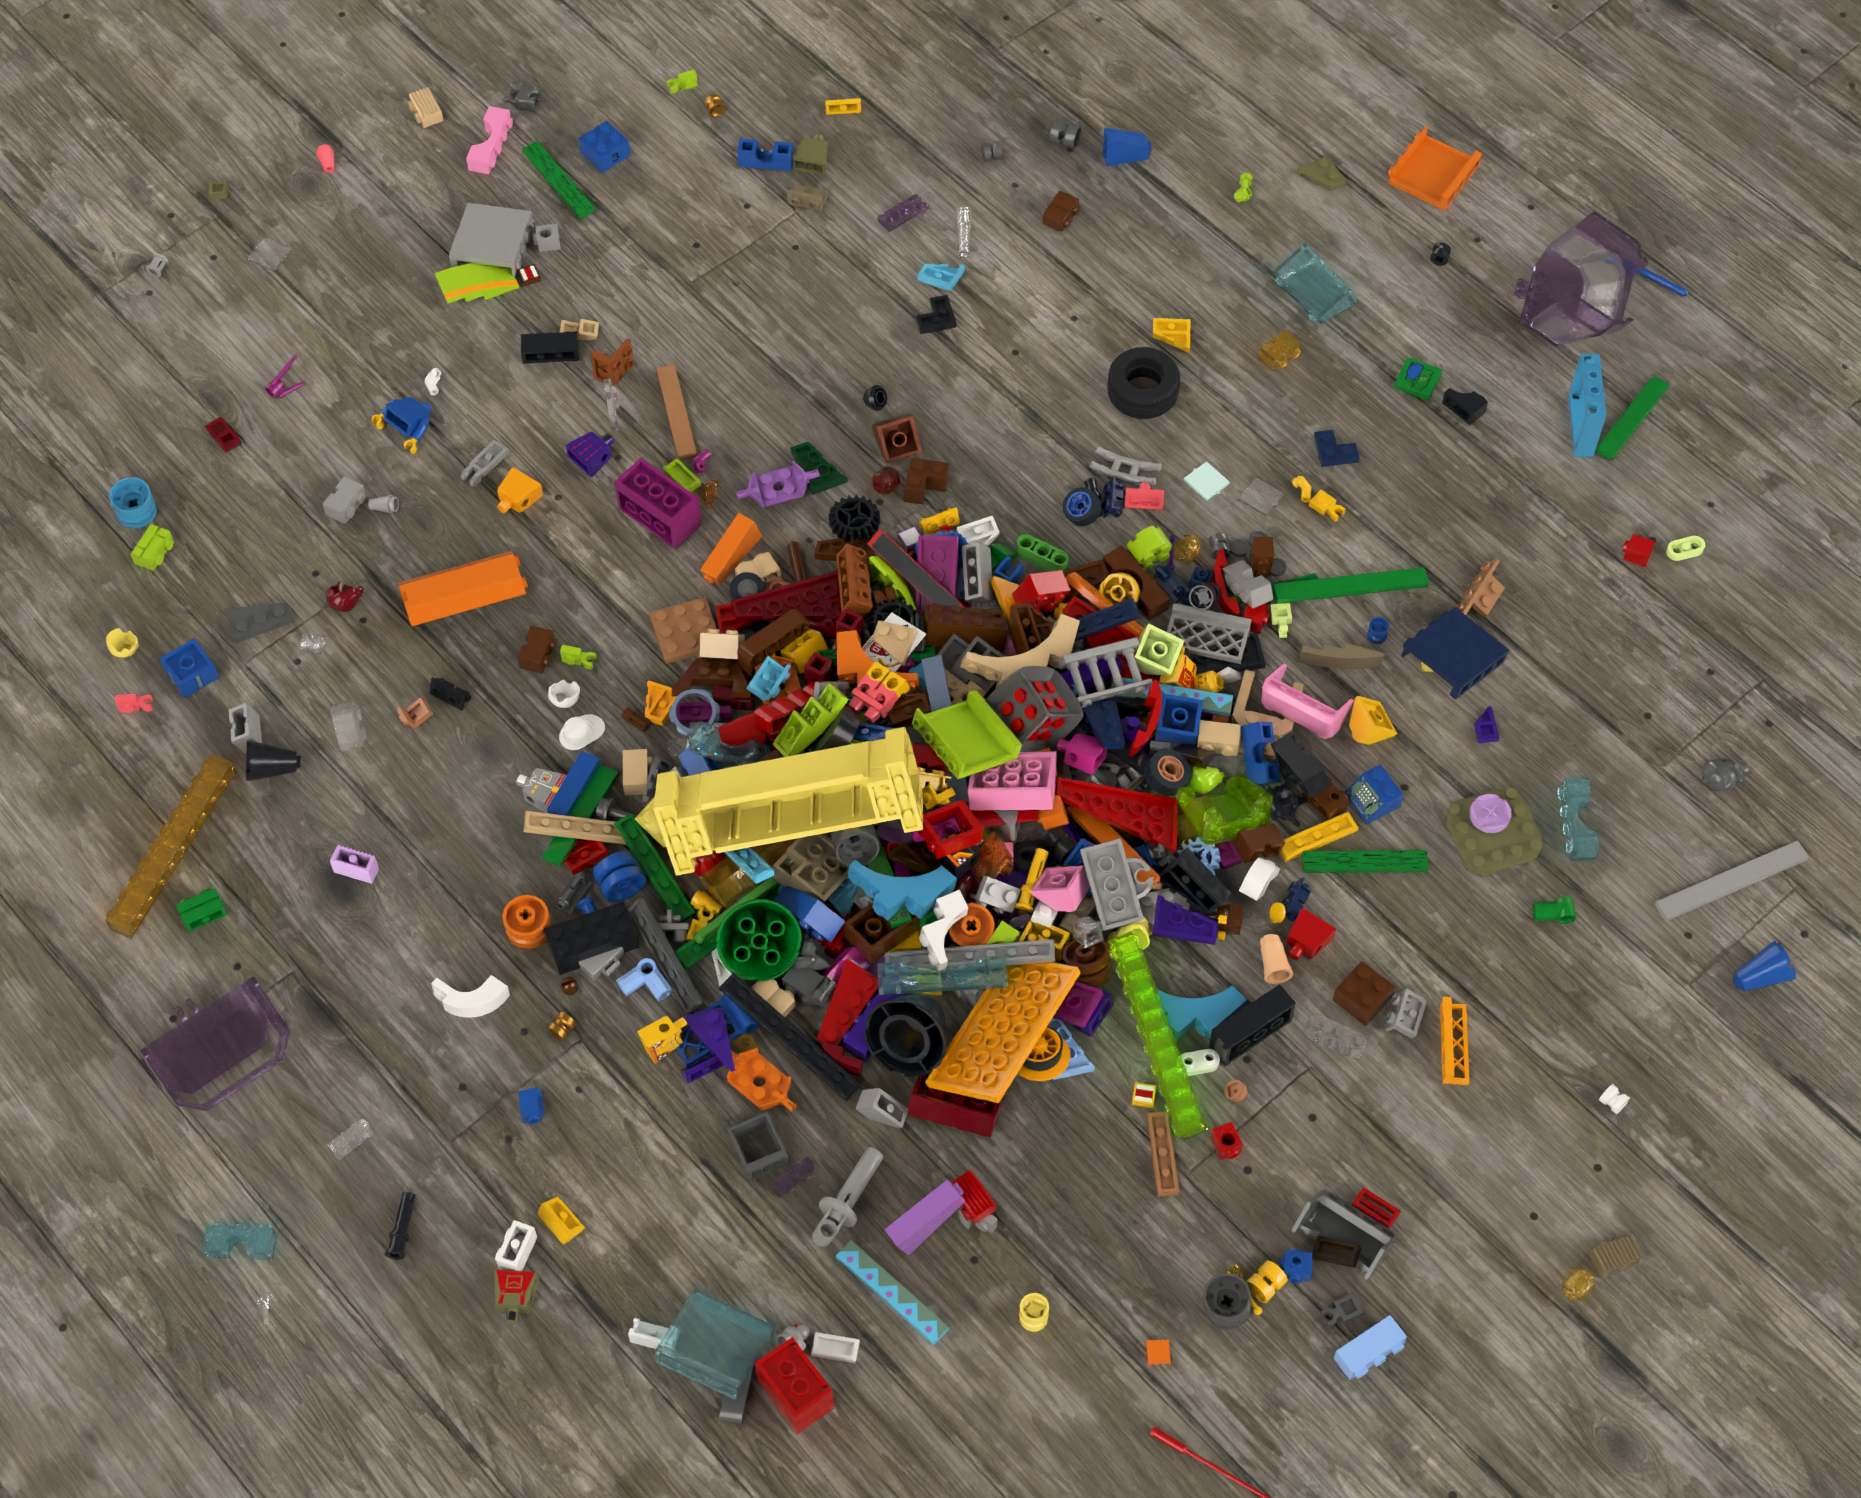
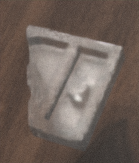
M611 378L603 379L611 431L619 430L616 409L619 408L616 386H612Z

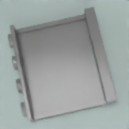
M467 203L449 253L451 268L459 266L461 261L510 267L512 275L515 276L517 269L521 268V258L525 256L526 243H529L530 232L535 226V219H532L531 211Z

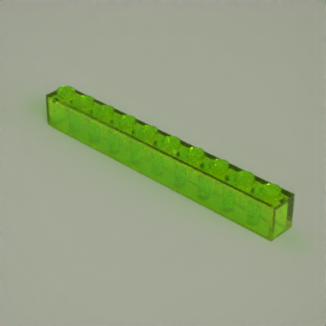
M1130 931L1109 940L1111 946L1109 953L1111 958L1116 960L1118 966L1115 967L1116 973L1125 985L1122 987L1124 995L1130 999L1131 1005L1129 1009L1132 1016L1137 1019V1032L1145 1041L1143 1048L1147 1057L1150 1056L1151 1071L1158 1078V1091L1161 1096L1165 1097L1166 1104H1164L1168 1116L1172 1117V1130L1175 1136L1180 1137L1184 1141L1207 1132L1208 1129L1138 935Z

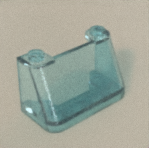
M1306 242L1273 271V274L1276 276L1274 281L1281 288L1284 286L1310 313L1308 317L1314 324L1317 322L1322 324L1358 302L1353 291L1340 281Z

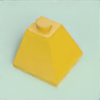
M1361 696L1355 697L1349 727L1352 731V737L1356 742L1370 745L1397 735L1395 728L1379 701Z

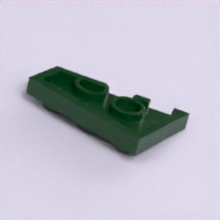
M809 442L790 448L795 462L804 472L818 469L820 477L809 479V483H807L812 495L848 482V478L844 474L839 473L832 463L827 462L823 455Z

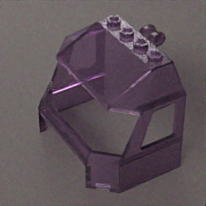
M253 976L201 1011L188 998L186 1004L195 1014L189 1019L184 1014L183 1009L177 1005L174 1009L183 1023L136 1052L159 1087L175 1106L207 1112L283 1062L290 1029ZM270 1022L280 1035L276 1054L273 1058L203 1104L186 1102L181 1099L177 1092L194 1093L264 1047Z

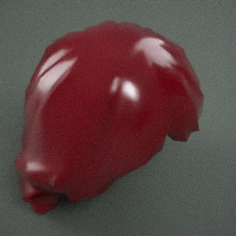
M338 582L326 591V600L328 605L334 610L348 612L356 606L359 598L362 597L364 589L362 586L356 588Z

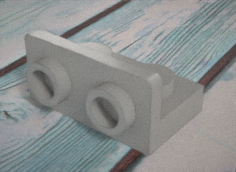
M1407 988L1396 992L1391 998L1392 1005L1385 1017L1386 1024L1384 1029L1386 1031L1396 1029L1411 1039L1416 1037L1427 1000Z

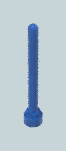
M1612 248L1607 255L1606 261L1611 264L1619 263L1685 297L1688 295V290L1622 257V254L1619 253L1620 251Z

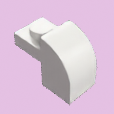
M1258 858L1248 871L1239 891L1256 901L1265 894L1270 881L1278 875L1280 868L1275 866V863L1270 860Z

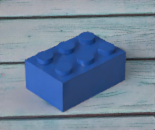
M787 885L786 887L783 886L774 899V902L783 905L794 915L801 930L809 935H813L820 941L824 938L831 942L845 922L818 899Z

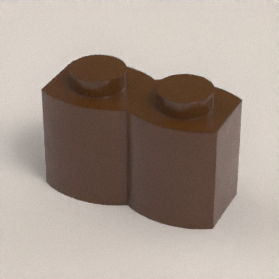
M1059 191L1043 214V224L1061 232L1068 228L1072 217L1079 213V198Z

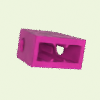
M1076 734L1071 741L1060 739L1057 744V750L1065 753L1064 762L1067 765L1091 775L1094 774L1107 756L1108 749H1104L1098 739L1093 736Z

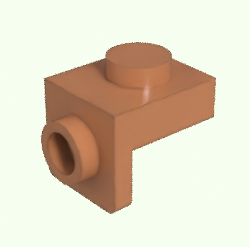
M422 697L406 709L401 706L397 708L400 714V721L405 726L409 725L415 729L433 715L428 703Z

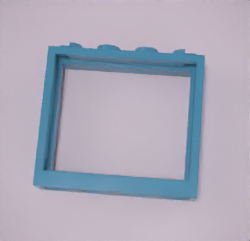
M1580 354L1568 394L1574 457H1593L1606 418L1600 354Z

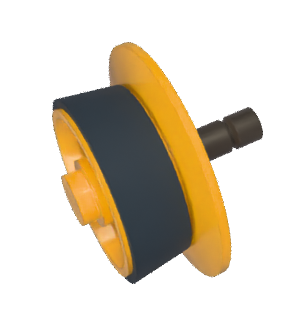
M1047 1026L1017 1074L1031 1081H1047L1059 1076L1066 1070L1070 1062L1068 1044L1055 1029Z

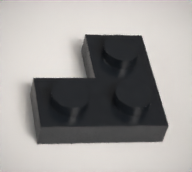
M948 295L930 298L932 313L916 315L920 334L956 328V320Z

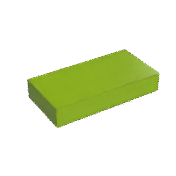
M678 458L662 468L666 476L689 492H693L702 485L701 481Z

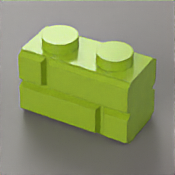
M150 524L130 554L133 562L138 566L154 571L158 565L162 564L167 550H171L174 540L171 532Z

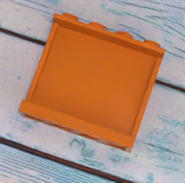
M1425 126L1421 132L1416 134L1414 142L1409 143L1404 155L1401 154L1399 156L1397 164L1390 168L1388 184L1446 211L1479 167L1482 153L1476 150L1472 156L1467 155L1427 136L1428 127Z

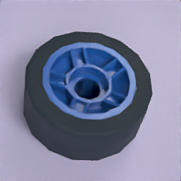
M1084 487L1075 488L1070 491L1064 498L1062 505L1066 518L1077 526L1090 525L1099 517L1101 512L1099 497Z

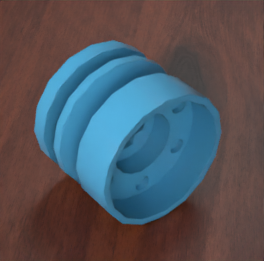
M127 477L115 483L110 490L109 499L118 521L123 526L139 529L153 521L157 513V506L150 488L144 480L136 477Z

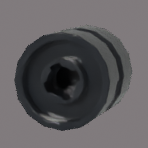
M1210 581L1195 586L1189 593V602L1197 610H1206L1218 604L1221 599L1219 586Z
M1057 827L1047 834L1043 845L1063 865L1078 843L1073 838H1070L1071 835L1063 827Z

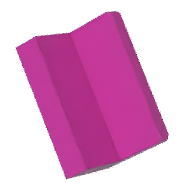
M854 946L846 947L833 960L832 966L825 969L820 975L824 978H830L829 982L833 980L837 984L846 959H849L864 970L870 964Z

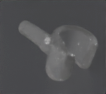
M270 1292L266 1293L267 1302L262 1301L261 1293L256 1298L257 1304L262 1308L264 1325L270 1324L268 1304L272 1301Z

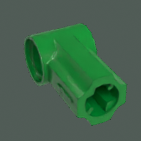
M1560 897L1555 901L1533 902V919L1535 921L1558 920L1561 924L1574 922L1576 920V912L1573 898Z

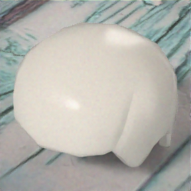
M563 679L549 687L548 698L557 707L569 708L577 702L580 687L575 681L569 684Z

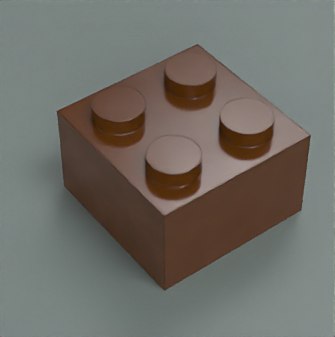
M1361 961L1335 989L1332 1001L1367 1026L1392 998L1395 986Z

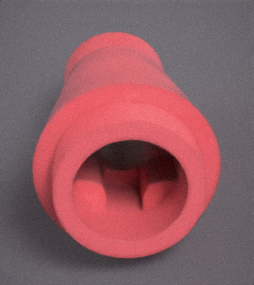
M326 144L319 146L316 156L322 164L324 171L327 173L333 172L335 170L334 150Z

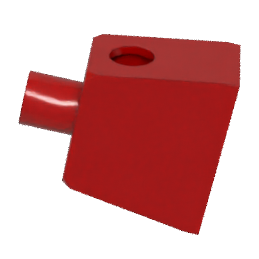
M1302 908L1288 935L1287 944L1292 947L1288 952L1289 957L1296 961L1299 960L1302 954L1309 959L1314 958L1334 939L1336 928Z

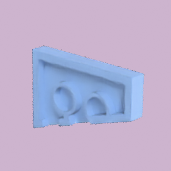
M1052 1018L1048 1027L1055 1029L1066 1041L1070 1049L1068 1067L1062 1074L1053 1078V1080L1095 1071L1094 1065L1086 1058L1084 1051L1074 1041L1072 1034L1062 1020Z

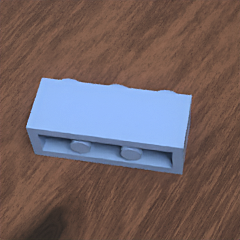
M1389 1315L1338 1349L1333 1359L1349 1380L1354 1377L1359 1379L1369 1371L1368 1368L1372 1365L1377 1367L1382 1364L1390 1353L1397 1354L1405 1347L1404 1343L1407 1336L1391 1315Z

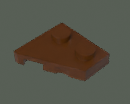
M906 693L899 697L893 708L887 712L894 728L912 722L917 708L923 714L931 712L924 693Z

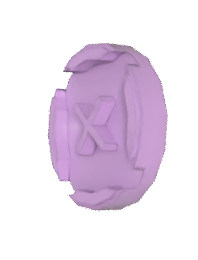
M1484 794L1477 797L1469 810L1472 824L1486 833L1502 831L1508 826L1511 819V808L1508 802L1503 801L1499 798L1500 796L1495 794Z

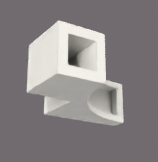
M960 890L936 899L933 909L937 919L940 920L923 926L921 935H919L922 946L927 947L930 953L928 957L932 966L936 965L938 971L945 969L948 963L944 950L946 933L956 921L967 916L968 906Z

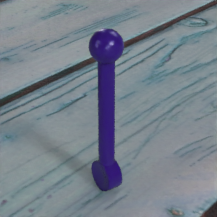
M1170 535L1169 541L1172 544V549L1169 554L1168 566L1174 570L1173 550L1175 536Z

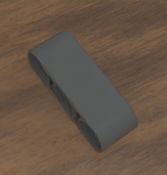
M733 1356L720 1409V1421L743 1424L754 1378L756 1360Z

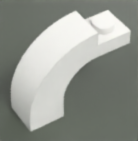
M492 975L481 987L471 992L454 990L438 978L431 983L434 991L433 994L442 1001L445 1011L459 1017L471 1018L486 1015L500 1007L510 996L508 986Z

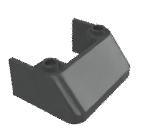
M1321 1190L1307 1201L1291 1229L1295 1233L1301 1228V1232L1308 1237L1322 1235L1326 1238L1360 1245L1362 1249L1357 1264L1359 1265V1270L1366 1273L1364 1276L1366 1280L1376 1273L1398 1239V1236L1392 1230L1328 1190Z

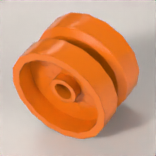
M532 895L518 896L511 900L504 908L502 915L508 939L512 944L523 949L537 948L547 941L544 929L552 926L546 904L543 900Z
M969 903L967 904V916L956 921L949 929L950 937L956 947L986 945L995 932L994 919L989 910L980 904ZM970 927L976 928L975 931H973L972 929L968 931Z

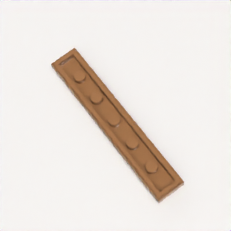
M675 364L656 368L678 459L696 457L697 452Z

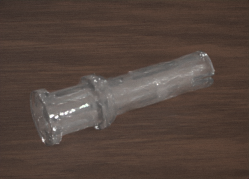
M966 206L956 209V216L958 218L956 228L958 229L959 236L958 255L963 259L970 256L969 230L972 227V222L970 221L972 210Z

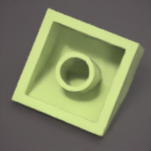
M1148 624L1141 632L1138 639L1140 645L1133 653L1137 667L1140 672L1145 674L1170 676L1184 640Z

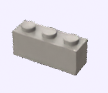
M979 541L962 546L965 601L975 607L993 604V587L990 582L992 579L991 549Z

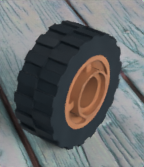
M1167 748L1157 750L1146 761L1143 770L1145 773L1144 778H1146L1147 784L1150 785L1151 789L1164 796L1178 794L1189 783L1188 781L1191 779L1190 774L1192 773L1186 758L1180 752Z

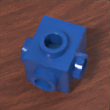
M1300 1249L1285 1250L1284 1257L1279 1259V1267L1286 1274L1288 1282L1300 1283L1301 1281H1310L1312 1275V1253L1302 1252Z

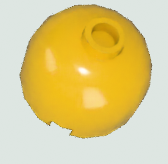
M1121 572L1111 574L1105 578L1100 584L1099 592L1115 605L1132 598L1137 602L1140 594L1139 585L1135 578Z

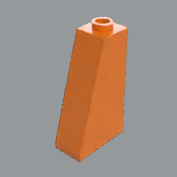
M738 512L700 569L705 581L710 584L716 583L721 585L763 535L753 520Z

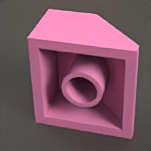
M1084 866L1046 868L1032 888L1031 894L1055 911H1076L1090 889Z

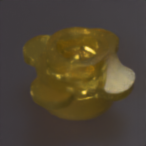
M749 1033L741 1035L733 1042L734 1046L739 1050L738 1054L751 1049H758V1045L754 1043L753 1035Z

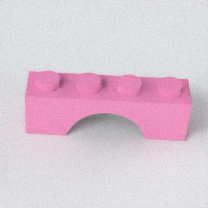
M489 106L484 117L486 132L491 134L487 141L471 146L466 158L469 171L489 174L491 169L495 167L496 157L501 153L502 143L506 141L508 129H511L513 124L509 110Z

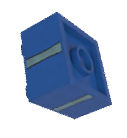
M195 639L159 658L165 673L184 698L219 678L214 664Z

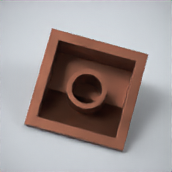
M903 414L872 424L876 443L886 463L922 452L912 415Z

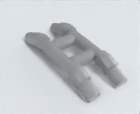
M1097 446L1095 453L1113 462L1111 469L1093 460L1089 465L1090 468L1103 476H1115L1117 479L1135 483L1138 486L1142 483L1156 484L1155 478L1138 476L1139 469L1143 471H1160L1162 468L1161 463L1139 461L1105 450L1100 446ZM1121 464L1132 466L1129 474L1118 471Z

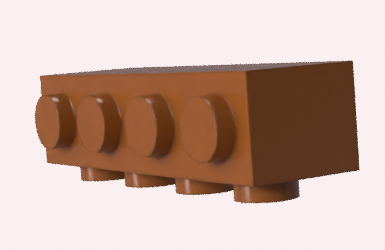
M846 543L836 555L841 611L843 612L847 608L864 618L873 608L867 552Z

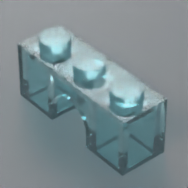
M217 1222L214 1225L206 1226L202 1250L207 1258L229 1259L232 1247L237 1243L244 1242L248 1244L247 1253L251 1260H273L277 1234L274 1228L267 1224L249 1226L244 1223H238L236 1226Z

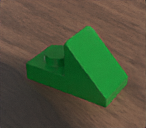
M1002 543L990 546L992 577L996 568L1007 555L1011 557L1010 562L1017 556V552Z

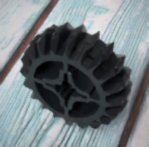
M857 494L855 498H851L848 495L847 499L841 497L840 502L835 501L834 507H831L828 515L829 527L832 529L833 534H836L838 539L843 538L844 541H852L857 536L858 540H868L869 536L874 535L875 531H878L881 523L880 511L877 509L876 504H872L871 499L866 500L865 496L858 498Z
M898 598L895 602H892L890 599L888 603L881 601V606L875 605L874 610H870L867 618L869 636L871 637L874 634L878 621H885L891 612L900 618L903 617L909 623L913 616L914 626L916 627L915 615L918 613L917 610H913L912 604L907 606L906 601L899 603Z

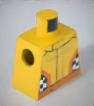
M664 1016L640 1029L637 1033L644 1049L653 1062L657 1063L683 1043L680 1033L687 1030L689 1025L683 1017L672 1023L668 1016Z

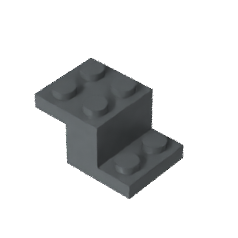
M953 634L938 653V655L942 656L944 668L966 684L971 680L986 691L994 680H988L984 676L970 673L960 668L962 659L967 652L990 657L1005 656L978 636L969 645Z

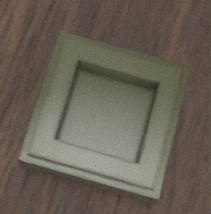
M209 181V199L228 198V181Z

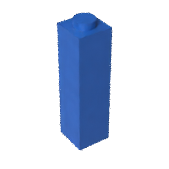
M583 751L580 752L548 806L547 811L549 814L569 815L601 765L600 758Z

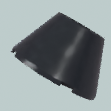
M912 994L885 1000L871 1010L866 1019L865 1041L873 1057L883 1067L891 1072L895 1070L903 1073L906 1077H919V1075L924 1076L931 1073L933 1069L940 1065L946 1053V1027L944 1011L935 999L925 994ZM906 1021L913 1023L921 1032L914 1030Z

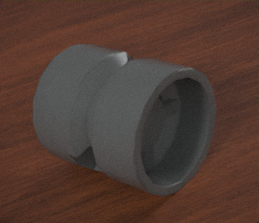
M1056 119L1051 130L1050 142L1057 144L1063 142L1064 146L1075 148L1081 135V126L1072 123L1067 125V122Z

